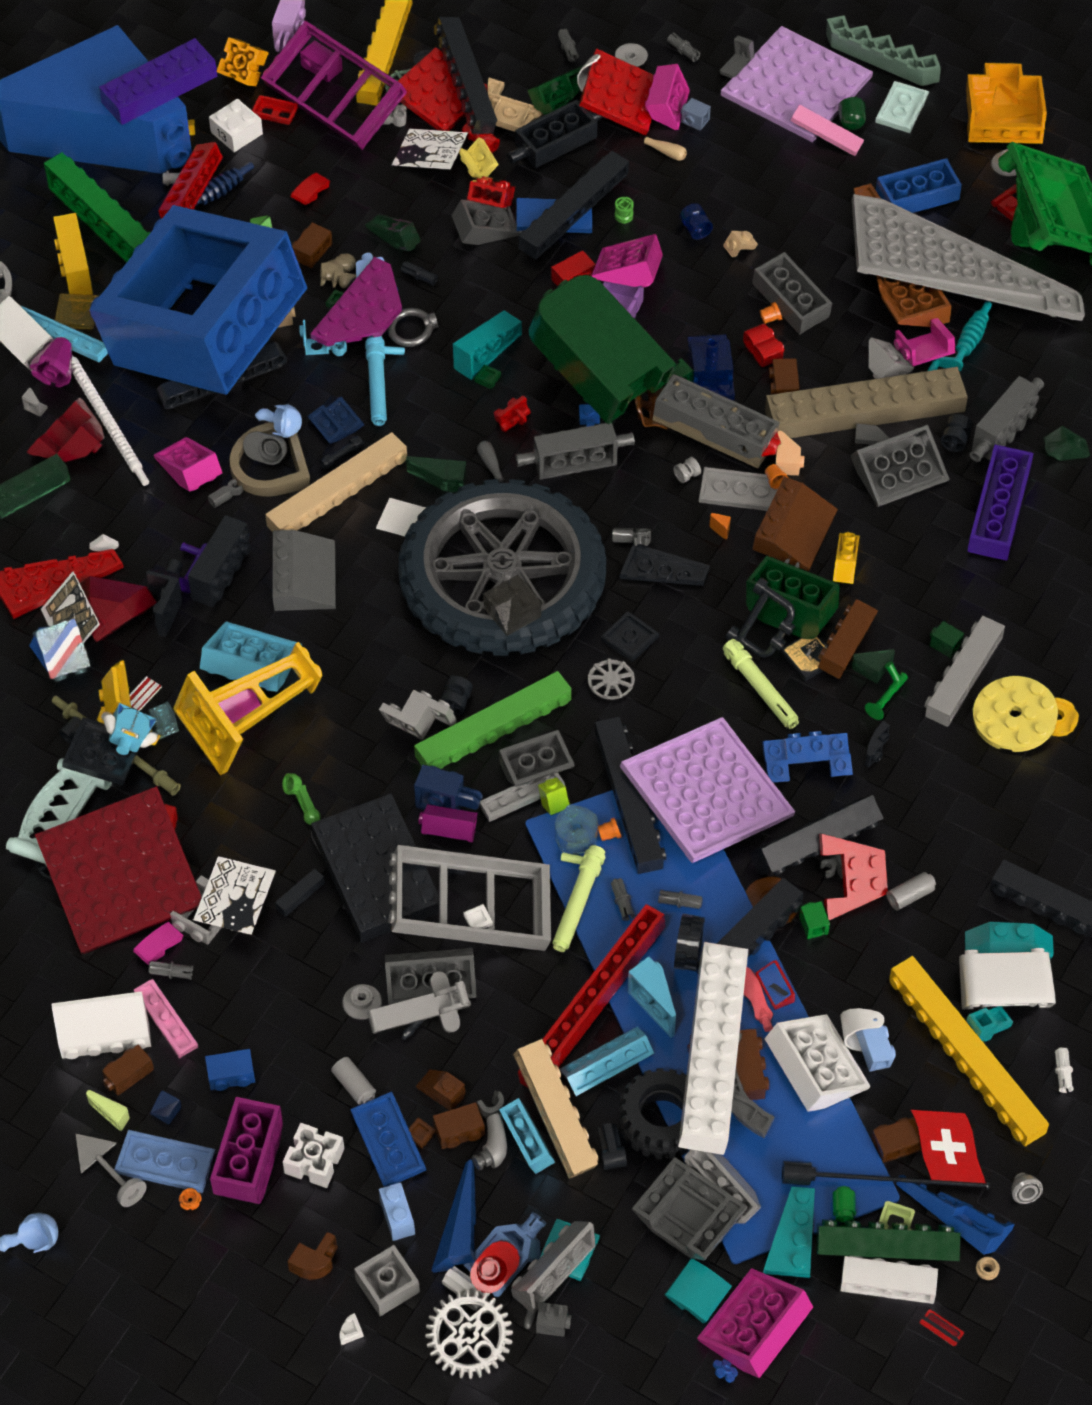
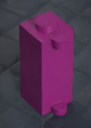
M427 805L424 812H420L419 824L422 825V834L467 840L473 843L476 832L477 813Z

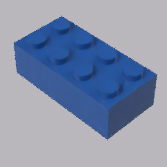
M946 158L877 177L876 192L881 199L914 213L958 201L962 184Z

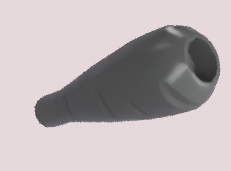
M488 441L480 442L477 446L479 456L494 478L498 479V483L502 482L504 478L492 444Z

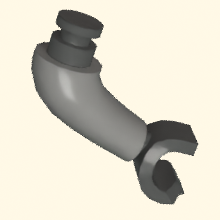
M494 1091L492 1098L494 1107H486L482 1100L477 1101L480 1115L487 1119L488 1139L487 1143L483 1145V1151L479 1152V1156L476 1154L472 1156V1161L478 1171L483 1170V1166L486 1168L488 1166L496 1168L506 1157L507 1140L502 1115L499 1110L503 1107L504 1097L500 1091Z

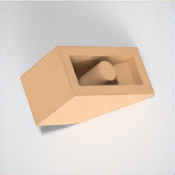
M778 431L781 445L777 448L776 465L787 475L799 476L800 468H804V456H801V447L783 431Z

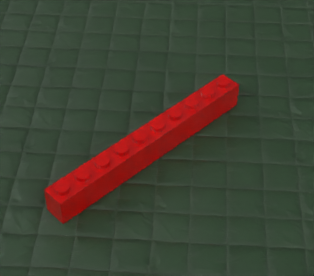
M645 904L542 1039L544 1044L549 1046L552 1054L550 1058L558 1068L628 977L629 971L638 964L666 927L663 913ZM519 1069L518 1075L520 1083L528 1088L525 1079L521 1073V1070Z

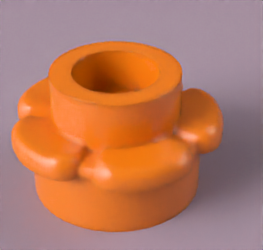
M193 1188L185 1189L179 1196L180 1206L185 1210L197 1209L200 1205L199 1202L202 1200L201 1194Z

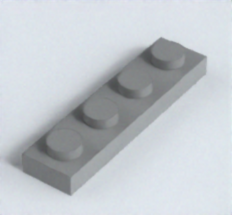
M557 772L517 787H510L481 800L479 805L490 822L541 799L538 785L546 780L557 777L564 785L565 783Z

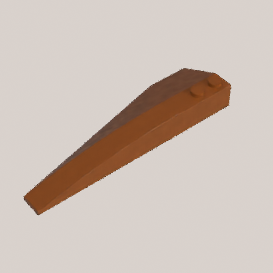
M871 183L854 188V194L880 198ZM876 275L881 298L897 324L931 327V320L938 318L943 324L950 322L951 304L941 290Z

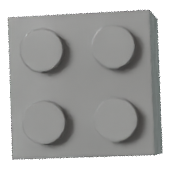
M395 1245L354 1269L357 1283L379 1316L384 1315L420 1293L418 1279Z

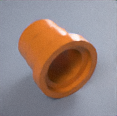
M776 302L760 310L764 324L775 320H782L781 312Z
M776 464L768 466L765 470L768 483L773 489L779 488L784 476L788 477Z
M611 818V821L597 826L602 841L615 837L617 839L621 838L615 818Z

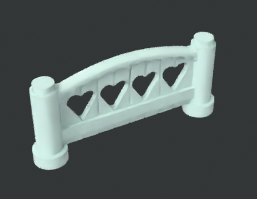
M61 758L57 764L59 772L36 795L25 814L19 836L10 837L7 841L6 849L11 853L46 864L37 839L29 837L34 833V828L42 827L45 831L77 818L96 787L108 790L112 782L62 768L64 758ZM67 779H71L78 787L77 789L60 790V787L64 786V781ZM56 795H62L68 803L66 805L50 806ZM46 811H52L58 819L49 822L39 821L44 817Z

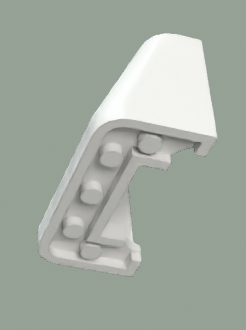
M1044 948L1031 949V952L978 954V950H966L964 955L959 956L962 1010L990 1006L1034 1007L1037 1004L1039 1008H1044L1056 1004L1049 953L1044 951Z

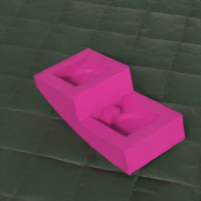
M167 922L142 940L134 948L133 952L149 965L151 961H156L163 957L166 949L181 942L183 934Z

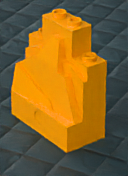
M985 63L983 75L968 74L966 86L968 142L1043 144L1047 111L1042 76L1023 75L1022 64Z

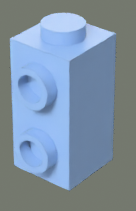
M882 1025L880 1028L857 1031L856 1035L869 1072L891 1067L896 1054L894 1047L889 1043L887 1027Z

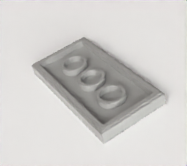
M704 467L699 503L768 511L778 489L770 487L765 474Z

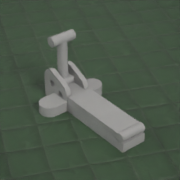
M441 971L435 972L430 977L431 994L369 1010L367 1015L372 1033H378L439 1016L443 1030L448 1033L455 1032L460 1027L457 1011L471 1006L464 981L455 983L456 986L450 987L447 975Z

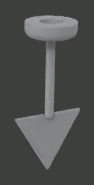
M76 1134L81 1174L98 1161L121 1185L117 1194L118 1202L123 1207H129L138 1202L146 1191V1183L140 1178H133L125 1182L102 1158L117 1143Z

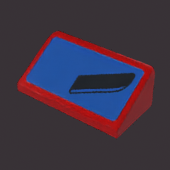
M777 960L770 962L755 973L774 1010L795 1002V993Z

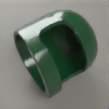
M848 97L838 104L840 123L847 130L860 129L866 122L865 102L861 98Z

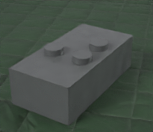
M785 252L754 269L752 284L770 303L776 302L781 315L799 335L830 317L832 302Z

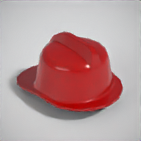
M507 1241L494 1242L477 1258L470 1271L471 1282L477 1290L483 1293H493L504 1286L519 1265L520 1257L514 1245Z

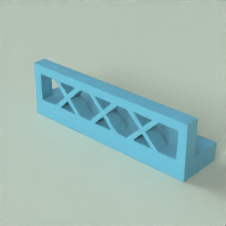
M636 1027L560 1068V1071L568 1081L573 1094L577 1096L653 1055L654 1052L646 1035L639 1027Z

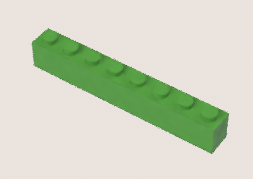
M557 671L414 745L415 757L421 766H436L442 769L452 762L459 761L463 756L478 751L480 747L488 743H494L501 736L511 734L517 728L530 724L534 719L549 714L553 709L566 705L571 700V687Z

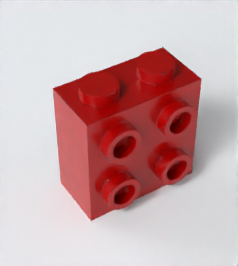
M482 176V178L477 177L476 180L470 182L467 200L500 208L512 205L515 187L510 186V182L503 180L493 182V178Z

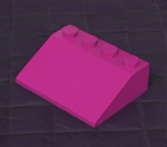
M653 234L602 248L592 277L601 281L633 287H647L654 282L663 256L657 235Z
M751 1268L697 1339L740 1370L760 1378L812 1310L813 1305L804 1289Z

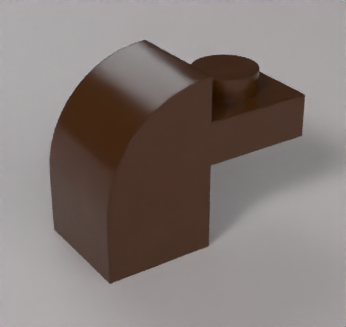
M327 1232L316 1251L299 1243L288 1260L289 1271L309 1280L320 1279L330 1273L333 1269L331 1258H333L338 1248L335 1235Z

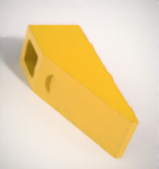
M851 532L839 534L833 581L853 584L860 535H855Z

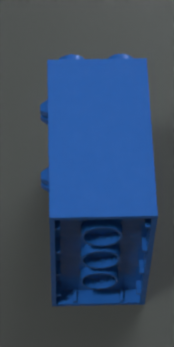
M173 205L165 216L155 223L153 231L145 241L134 249L132 257L124 267L114 274L112 282L100 297H96L93 300L89 310L113 365L227 395L307 290V285L287 231ZM192 280L216 285L193 315L170 310L185 289L191 290L193 288V285H190Z

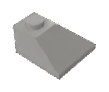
M870 338L869 369L874 373L873 377L875 379L906 375L913 371L914 367L908 360L904 359L903 355L891 343Z

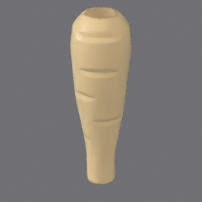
M646 137L644 140V144L655 148L672 159L681 161L687 155L686 149L678 144L655 140Z

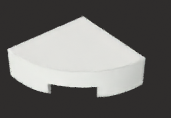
M104 534L90 543V549L98 552L119 547L118 541Z
M355 1313L347 1317L341 1327V1345L364 1337Z

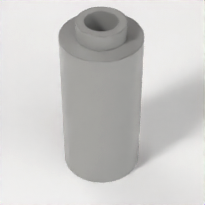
M922 872L887 891V899L890 905L898 911L933 892L936 882L931 874Z
M344 1057L334 1064L331 1072L358 1105L365 1104L375 1098L376 1090L349 1057Z

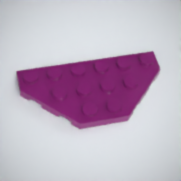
M374 257L311 332V339L328 347L335 345L336 342L346 341V343L362 340V337L373 336V338L381 337L402 311L391 264Z

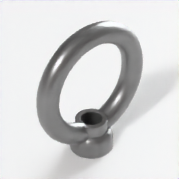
M406 308L400 312L387 328L391 340L396 344L404 347H413L424 343L431 336L433 329L438 328L435 313L427 314L421 309ZM406 316H418L423 319L426 328L419 337L404 339L396 334V323Z

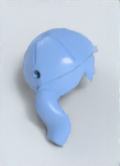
M289 404L276 405L275 413L263 408L255 414L258 421L264 420L274 423L276 432L272 433L283 438L293 436L302 425V417L299 411Z
M29 1214L20 1223L17 1233L6 1234L0 1237V1251L5 1252L8 1248L23 1244L28 1249H33L34 1253L49 1250L58 1239V1225L54 1218L48 1214Z

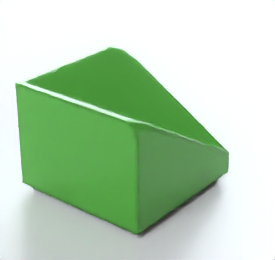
M268 215L250 219V223L272 228L271 219Z

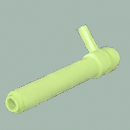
M735 639L728 641L723 646L726 658L731 660L734 668L744 675L783 725L789 729L795 728L799 724L796 713L752 661V656L747 650H744V646ZM781 708L785 711V713L788 716H785V714L781 711Z
M591 845L585 851L584 856L568 853L561 854V861L580 864V872L553 940V948L559 952H565L569 949L595 878L599 876L602 869L601 865H603L606 857L605 850L599 846Z

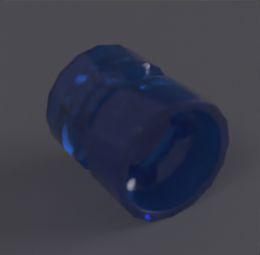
M700 204L688 205L681 211L680 219L687 227L693 239L699 240L711 233L713 225Z

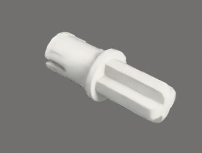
M1060 1047L1055 1051L1057 1064L1055 1073L1058 1074L1059 1091L1067 1093L1066 1088H1068L1069 1092L1073 1091L1071 1077L1073 1068L1070 1066L1068 1049Z

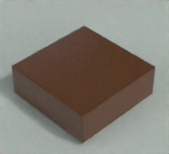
M419 1117L408 1128L415 1144L421 1149L436 1133V1129Z

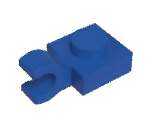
M589 404L579 405L580 425L586 424V427L594 426V424H600L599 414Z

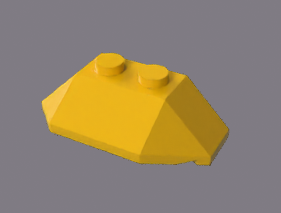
M124 660L111 667L102 679V689L99 690L100 702L105 704L101 709L104 712H112V715L119 703L131 708Z

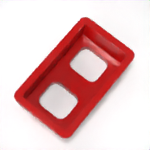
M260 95L252 111L263 120L290 125L298 109V104ZM267 108L272 109L273 111L270 115L262 113L263 109ZM281 112L290 114L289 118L279 117Z

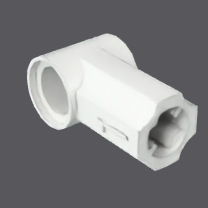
M455 1266L447 1271L442 1280L444 1286L456 1294L459 1291L462 1297L465 1296L466 1290H469L470 1296H474L477 1290L472 1284L471 1278ZM477 1290L479 1298H482L485 1293ZM466 1304L468 1307L475 1311H477V1309L480 1307L477 1305Z

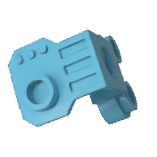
M303 320V325H300V337H303L306 355L329 354V350H332L336 356H343L346 353V341L336 342L335 345L328 347L323 345L320 350L312 349V344L317 341L307 339L305 320Z

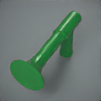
M888 662L884 666L893 679V683L876 703H867L865 705L867 714L876 720L883 719V707L908 679L907 674L903 672L898 674L893 662Z

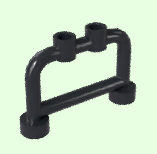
M761 577L752 590L760 597L741 629L735 625L732 626L725 639L727 641L735 639L753 654L766 658L771 656L776 650L781 651L786 643L783 639L784 635L787 634L789 636L796 625L792 623L795 617L793 605L786 598L769 588V582ZM771 598L786 609L787 615L778 627L777 633L771 639L768 648L761 649L745 637L767 599Z

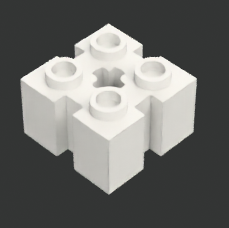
M300 1123L294 1136L295 1148L290 1146L283 1160L284 1172L299 1179H302L303 1175L309 1176L310 1183L327 1188L334 1173L333 1163L338 1164L344 1151L343 1137L329 1132H325L324 1136L318 1134L317 1128Z

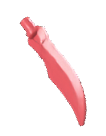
M746 967L743 995L751 1002L755 1019L763 1025L765 1032H769L773 1029L771 1024L773 1013L766 1003L759 980L754 972Z

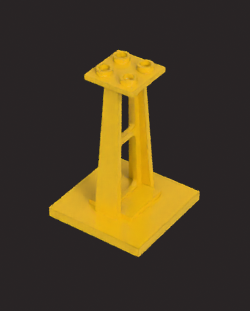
M298 642L294 645L290 656L209 692L196 672H191L185 679L173 710L221 776L228 772L243 741L240 734L306 688L312 694L323 675L320 667L311 660L308 650ZM292 668L300 680L273 698H268L259 687V683ZM246 689H252L262 705L232 724L218 703Z

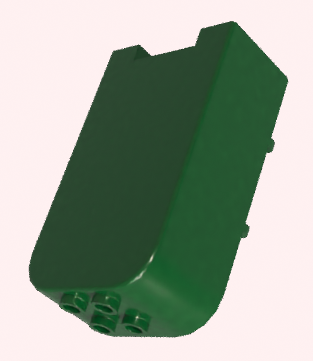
M579 275L569 281L564 280L558 285L557 289L548 290L540 300L529 328L530 339L554 365V369L558 370L584 398L585 403H588L608 425L625 412L629 402L647 390H650L653 394L659 389H663L676 367V363L609 290L599 280L589 275Z

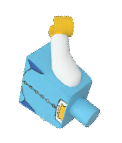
M119 703L113 715L112 712H104L103 709L99 712L97 721L105 724L106 730L110 734L109 741L118 745L116 750L121 755H127L129 750L137 752L140 747L146 748L149 745H156L161 737L160 734L157 735L156 732L151 730L156 722L155 718Z

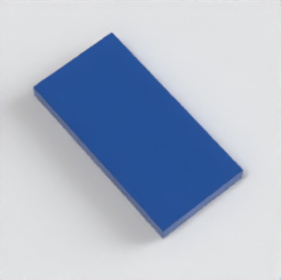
M517 198V231L526 230L533 220L538 219L545 209H549L554 204L556 199ZM592 208L567 232L592 233Z
M392 1092L350 1109L384 1187L397 1184L426 1171L423 1160Z

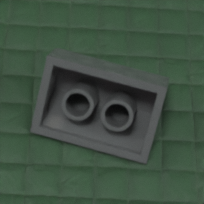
M559 730L499 750V763L506 779L514 787L574 767L573 760Z

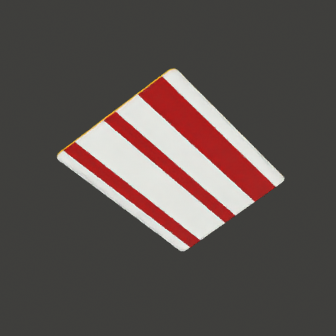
M146 677L131 692V706L140 711L162 686Z

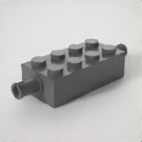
M1018 376L976 425L973 447L970 452V458L973 461L980 462L983 457L991 460L994 444L1004 447L1007 443L1010 444L1014 440L1017 431H1022L1028 418H1033L1037 411L1035 406L1039 400L1038 392L1044 387V382L1040 378L1035 377L1032 382H1029Z
M601 423L568 431L543 434L534 437L533 452L516 454V462L518 467L535 463L540 480L617 465L618 447L635 445L634 435L630 432L616 436L612 423L609 425Z

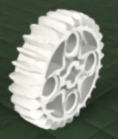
M466 1290L464 1297L457 1291L456 1299L448 1295L449 1303L441 1300L440 1303L443 1308H433L437 1316L429 1315V1319L434 1322L433 1324L426 1325L427 1329L432 1330V1333L425 1334L426 1338L432 1339L431 1342L427 1343V1347H434L430 1355L432 1357L438 1355L439 1357L435 1363L438 1365L443 1361L442 1370L445 1371L450 1367L452 1376L456 1370L459 1371L460 1378H463L465 1372H468L469 1379H472L473 1372H477L480 1378L482 1376L481 1370L484 1369L490 1374L489 1366L492 1365L497 1369L498 1364L496 1360L498 1359L502 1362L505 1360L501 1353H509V1349L505 1347V1344H512V1340L506 1338V1336L513 1334L512 1330H506V1327L511 1325V1321H504L508 1313H500L503 1305L500 1304L495 1307V1298L488 1302L487 1293L482 1298H479L477 1290L474 1296H470L469 1290ZM472 1304L482 1308L469 1317L460 1306ZM454 1310L458 1311L461 1315L460 1319L456 1322L449 1321L447 1318L448 1313ZM484 1313H490L493 1315L494 1320L490 1324H483L480 1320L481 1316ZM442 1321H444L453 1333L440 1344L439 1330ZM498 1325L499 1340L495 1348L486 1335ZM460 1327L458 1331L459 1336L457 1337V1330L455 1328ZM466 1329H467L469 1332L472 1331V1330H475V1331L473 1332V1336H474L473 1339H471L470 1337H467L466 1339L464 1338V1337H465V1332H464V1331H465ZM480 1331H482V1332H481L482 1341H479V1338H480V1333H479V1332H480ZM449 1344H454L458 1348L457 1353L453 1356H449L444 1352L445 1347ZM486 1346L490 1348L491 1355L488 1358H481L478 1355V1350L481 1347ZM469 1351L479 1363L462 1364L456 1361Z

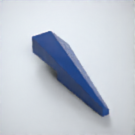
M468 1160L465 1163L432 1266L433 1273L448 1271L455 1265L475 1262L474 1225H476L475 1175L472 1160Z
M896 1183V1185L946 1225L955 1227V1230L960 1232L962 1238L984 1255L995 1252L1014 1227L1013 1223L1009 1221L1006 1224L994 1220L995 1215L991 1213L986 1215L973 1208V1205L943 1192H940L938 1195L927 1190V1185L921 1183L919 1186L916 1183Z

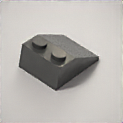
M461 200L452 213V218L462 243L480 245L516 237L520 234V231H517V223L510 206L500 208L475 201Z

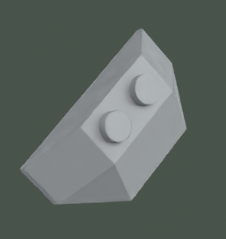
M691 1149L684 1156L687 1166L747 1205L748 1208L736 1223L746 1224L761 1208L753 1188L721 1154Z

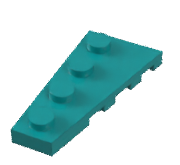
M791 1187L763 1270L764 1274L810 1278L815 1188Z

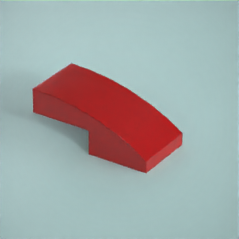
M314 173L292 192L291 197L307 205L317 199L319 192L329 187L330 180L318 173Z

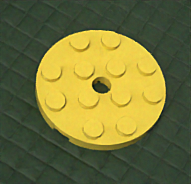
M1008 676L991 682L978 694L973 707L974 725L982 739L997 749H1010L1012 752L1028 751L1043 744L1054 732L1058 718L1057 703L1049 689L1034 679L1022 676ZM1011 710L1019 711L1021 715L1013 717L1010 713Z

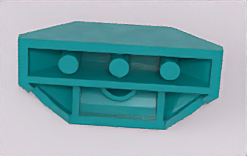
M988 922L965 931V951L978 950V954L1031 952V949L1044 948V951L1049 953L1050 959L1054 955L1053 935L1035 924Z

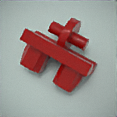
M526 397L512 398L508 401V407L504 410L497 409L494 412L495 420L500 424L502 431L506 432L517 423L523 425L527 422L526 416L531 411L527 406Z

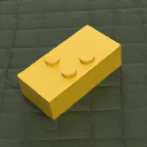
M72 213L55 216L53 218L57 239H54L56 251L60 250V253H57L59 265L63 264V266H60L61 275L66 277L70 299L92 295L89 269L77 215Z

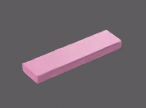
M802 105L798 106L790 120L853 156H856L864 142V139Z
M153 979L133 989L134 992H142L146 1011L178 1058L198 1048V1043Z

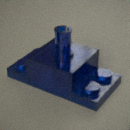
M726 334L688 337L690 364L694 370L693 383L730 400H735L733 363L729 339L727 340Z

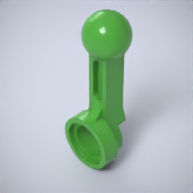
M287 773L282 782L284 792L288 795H296L304 812V821L308 825L319 821L321 818L320 812L315 809L306 790V785H302L301 778L295 773Z

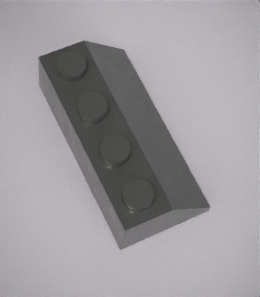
M473 948L385 955L388 1005L431 994L430 977L439 971L447 975L450 987L456 986L455 983L464 981L468 998H477Z

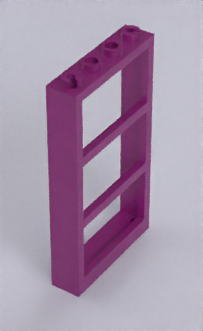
M306 20L298 27L297 32L287 41L283 50L275 57L273 63L264 71L261 77L268 87L290 102L297 103L299 108L361 150H363L407 93L401 83ZM311 36H314L335 50V52L299 98H296L275 84V82ZM342 55L365 71L330 116L326 118L304 102ZM370 75L389 86L390 89L352 136L334 122Z

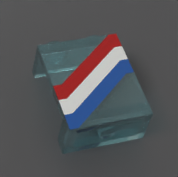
M75 619L34 632L49 673V679L54 678L55 682L66 679V674L74 672L75 675L87 672L86 667L91 665Z

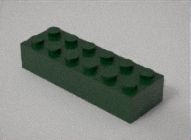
M822 1219V1223L816 1224V1252L819 1255L960 1261V1232L955 1230V1227H952V1225H938V1229H931L929 1224H915V1228H908L906 1223L893 1222L892 1227L884 1226V1223L869 1221L868 1226L861 1225L859 1221L845 1220V1224H837L836 1220Z

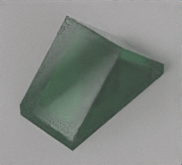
M894 649L853 654L852 669L877 684L888 671L884 667L885 664L894 661Z

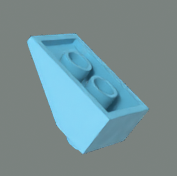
M647 957L629 971L628 993L672 1038L675 1036L676 1013L664 970L660 963L654 962L650 957Z

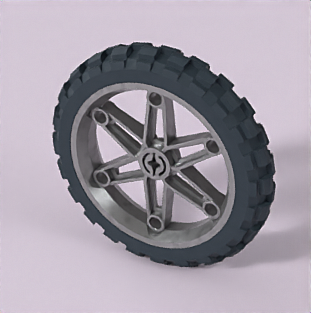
M498 479L484 480L482 485L475 486L474 483L459 487L458 492L454 494L447 492L437 498L434 505H428L417 516V521L410 525L405 534L404 543L400 548L398 567L400 587L413 615L422 621V625L432 634L442 636L443 641L455 647L465 646L467 651L482 654L483 651L493 652V656H508V652L519 651V654L534 652L535 647L541 645L548 647L559 642L560 637L570 635L581 626V622L591 615L596 608L598 599L601 598L605 585V548L596 526L589 521V516L579 506L572 505V501L559 492L553 494L550 492V488L536 483L533 486L525 485L523 480L509 479V483H498ZM494 518L519 519L502 542L480 521ZM541 526L555 536L565 552L527 551L538 527ZM460 529L476 552L469 555L438 558L448 539ZM522 531L526 532L520 546L514 553L509 549ZM479 533L494 550L488 554L475 534ZM521 563H551V565L522 567ZM483 565V569L453 570V567ZM567 574L566 580L559 592L546 604L529 580L530 578ZM515 578L520 581L530 596L529 599L526 600L511 584ZM439 580L478 582L464 608L445 592ZM488 580L496 583L483 602L479 601ZM503 590L526 612L509 616L485 614Z

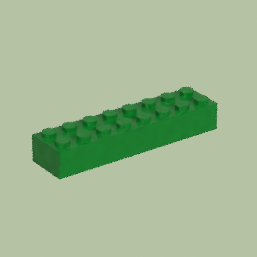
M61 152L46 161L44 167L49 189L127 263L132 257L134 249L145 241L150 232H146L140 222L135 221L127 210L124 211L115 199L112 200L105 189H101L93 178L90 179L81 167H77L71 157H67Z

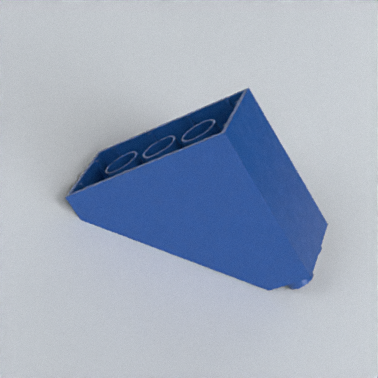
M118 25L0 80V141L9 152L50 158L63 152L67 157H71L73 161L160 174L171 168L184 166L192 153L186 106L179 97L123 125L102 104L100 86L148 62Z

